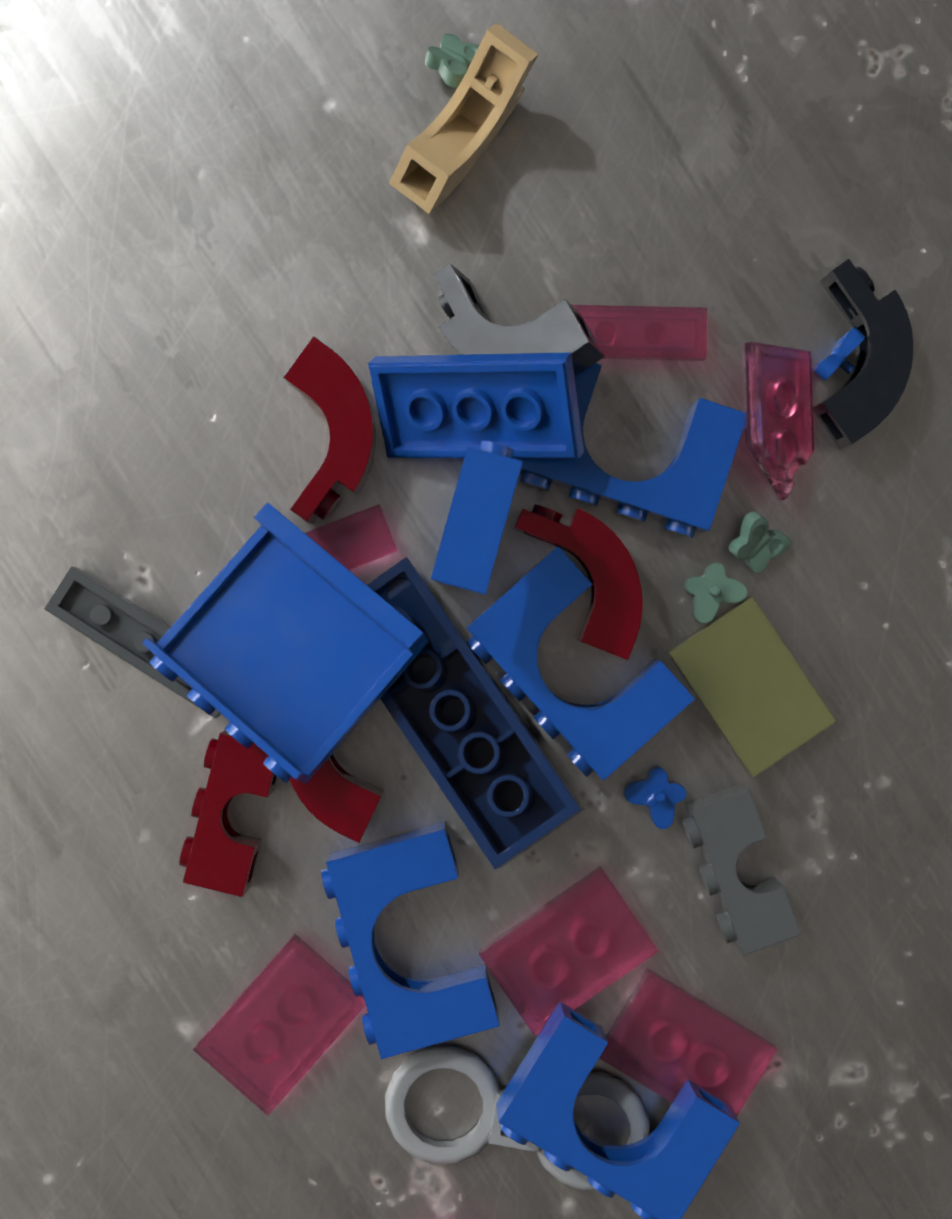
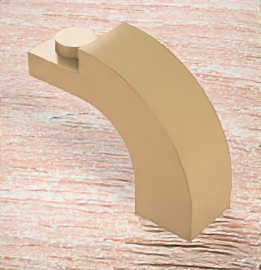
M498 23L491 26L486 31L466 74L447 105L420 135L407 144L389 184L428 214L433 212L463 181L492 143L524 92L525 88L522 85L539 54Z

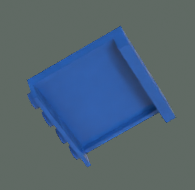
M267 502L254 516V519L261 525L157 643L146 638L142 644L155 655L149 663L171 682H174L179 676L192 687L187 694V697L208 715L218 710L230 721L224 729L236 741L247 749L253 743L261 748L268 755L263 764L285 783H288L293 777L307 784L429 641L421 630Z

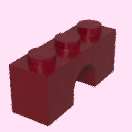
M226 730L219 734L218 739L211 738L204 758V768L211 770L206 788L199 787L197 790L191 816L198 818L194 837L187 836L184 841L179 866L186 867L183 883L243 897L251 886L262 839L245 835L233 826L229 817L230 802L234 796L244 793L268 798L274 792L277 776L263 764L268 755L255 743L249 749L245 748Z

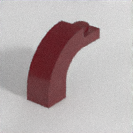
M314 336L283 377L291 387L314 402L323 411L329 427L330 441L327 456L320 469L290 509L310 524H313L317 517L324 521L331 514L341 499V496L336 493L341 484L354 494H359L370 473L376 448V428L372 407L358 377L336 352Z
M534 504L532 512L522 508L513 530L553 546H559L570 553L582 565L589 581L592 583L590 586V606L577 640L629 660L640 629L643 598L638 571L625 545L607 525L579 508L573 512L568 526L560 523L562 514L537 504Z
M334 753L307 784L293 777L290 779L292 787L301 802L320 822L360 843L384 792L383 789L348 772L338 762Z

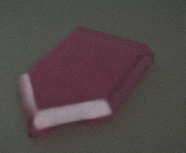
M747 342L742 345L745 443L779 500H787L795 485L793 476L800 465L807 464L814 451L811 351Z

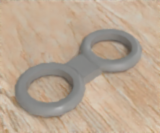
M431 1046L410 1055L393 1073L385 1094L386 1120L395 1140L411 1156L431 1164H458L478 1155L488 1144L537 1152L542 1166L559 1182L579 1190H596L590 1185L586 1175L573 1167L570 1171L558 1168L545 1157L543 1149L530 1141L526 1145L519 1144L501 1130V1124L498 1123L496 1103L505 1089L500 1088L493 1070L476 1054L456 1046ZM451 1068L466 1074L477 1085L483 1098V1111L478 1124L467 1135L453 1141H436L423 1136L411 1125L405 1111V1098L410 1086L420 1075L434 1069ZM590 1072L577 1097L582 1095H601L614 1100L625 1111L629 1120V1137L626 1145L647 1137L650 1134V1120L640 1096L621 1079L603 1072Z

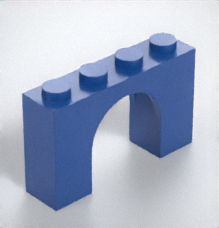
M595 363L574 375L584 452L579 459H517L523 461L520 473H522L520 482L549 491L551 483L570 489L568 498L597 507L599 499L618 505L616 514L638 522L645 523L647 515L666 521L664 530L683 537L693 538L695 531L699 533L710 531L748 413L703 398L697 399L691 405L675 456L664 472L655 478L645 481H624L612 477L599 468L588 453L584 441V419L602 365Z
M481 441L479 449L467 446L431 580L486 595L523 461L512 458L514 449L489 441Z
M557 546L466 627L473 635L466 642L485 664L494 658L506 674L499 680L519 702L528 696L540 711L533 718L552 739H555L561 733L571 744L573 749L567 756L586 777L595 771L604 781L694 701L695 698L663 662L657 659H653L613 696L601 702L593 704L568 702L556 696L547 688L540 675L537 662V652L541 636L549 623L592 585L562 549Z
M446 821L331 853L326 861L327 868L321 870L322 882L328 899L336 898L341 914V917L335 918L337 936L342 948L350 946L355 964L348 967L351 986L356 997L364 996L368 1011L367 1014L362 1015L365 1036L369 1045L377 1043L381 1059L499 1027V1011L486 964L433 979H416L405 976L392 968L381 955L376 943L375 922L381 911L392 900L408 892L458 879L459 868Z
M559 1001L496 1103L498 1123L501 1124V1130L519 1144L526 1145L530 1141L543 1149L545 1157L558 1168L570 1171L573 1167L586 1175L590 1185L601 1194L610 1198L617 1194L629 1201L631 1208L643 1219H681L740 1125L738 1118L728 1103L687 1079L660 1124L644 1139L628 1145L614 1146L603 1144L590 1138L579 1128L573 1118L574 1104L580 1088L606 1048L608 1040L600 1025Z

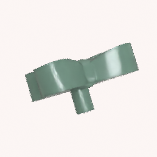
M449 33L445 34L442 37L440 48L428 47L425 64L430 69L438 70L448 86L458 88L479 45L461 42L457 36Z
M753 511L748 513L743 519L740 535L730 543L729 552L737 559L744 560V563L755 573H760L767 567L770 559L784 554L789 549L791 540L779 530H768L767 519L758 512Z
M720 563L709 564L705 569L704 575L701 577H689L684 582V590L693 596L692 614L699 623L711 622L718 611L719 605L723 602H741L747 597L748 593L743 583L728 578L725 575V568Z

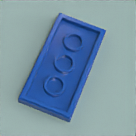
M571 352L375 356L368 363L387 458H464L467 446L479 449L481 441H489L514 449L513 459H579L584 452Z

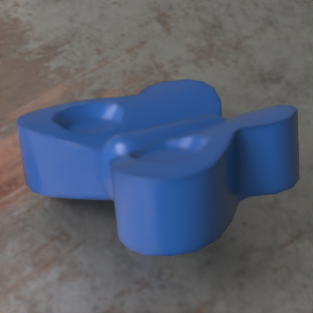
M853 327L837 340L829 356L811 370L823 381H826L838 367L849 374L855 366L847 360V356L866 336L856 327Z
M657 765L648 770L646 778L628 782L623 788V796L628 802L646 805L649 808L653 823L660 829H666L671 826L675 815V805L683 801L687 794L681 784L670 782L666 771Z

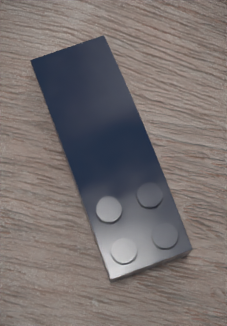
M405 557L367 584V586L421 630L429 643L380 699L496 870L514 860L585 809L481 659L469 647L464 635L410 560Z

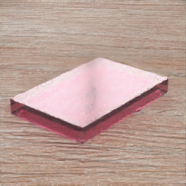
M600 866L478 950V955L533 1035L536 1036L543 1029L559 1001L572 1009H576L659 951Z
M294 933L197 1042L193 1051L268 1116L366 1006L364 996L356 997L351 982Z
M647 968L607 1033L608 1044L599 1059L672 1103L688 1079L728 1103L737 1117L778 1049L770 1041Z

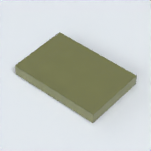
M753 597L746 598L667 652L749 775L753 778L837 722Z

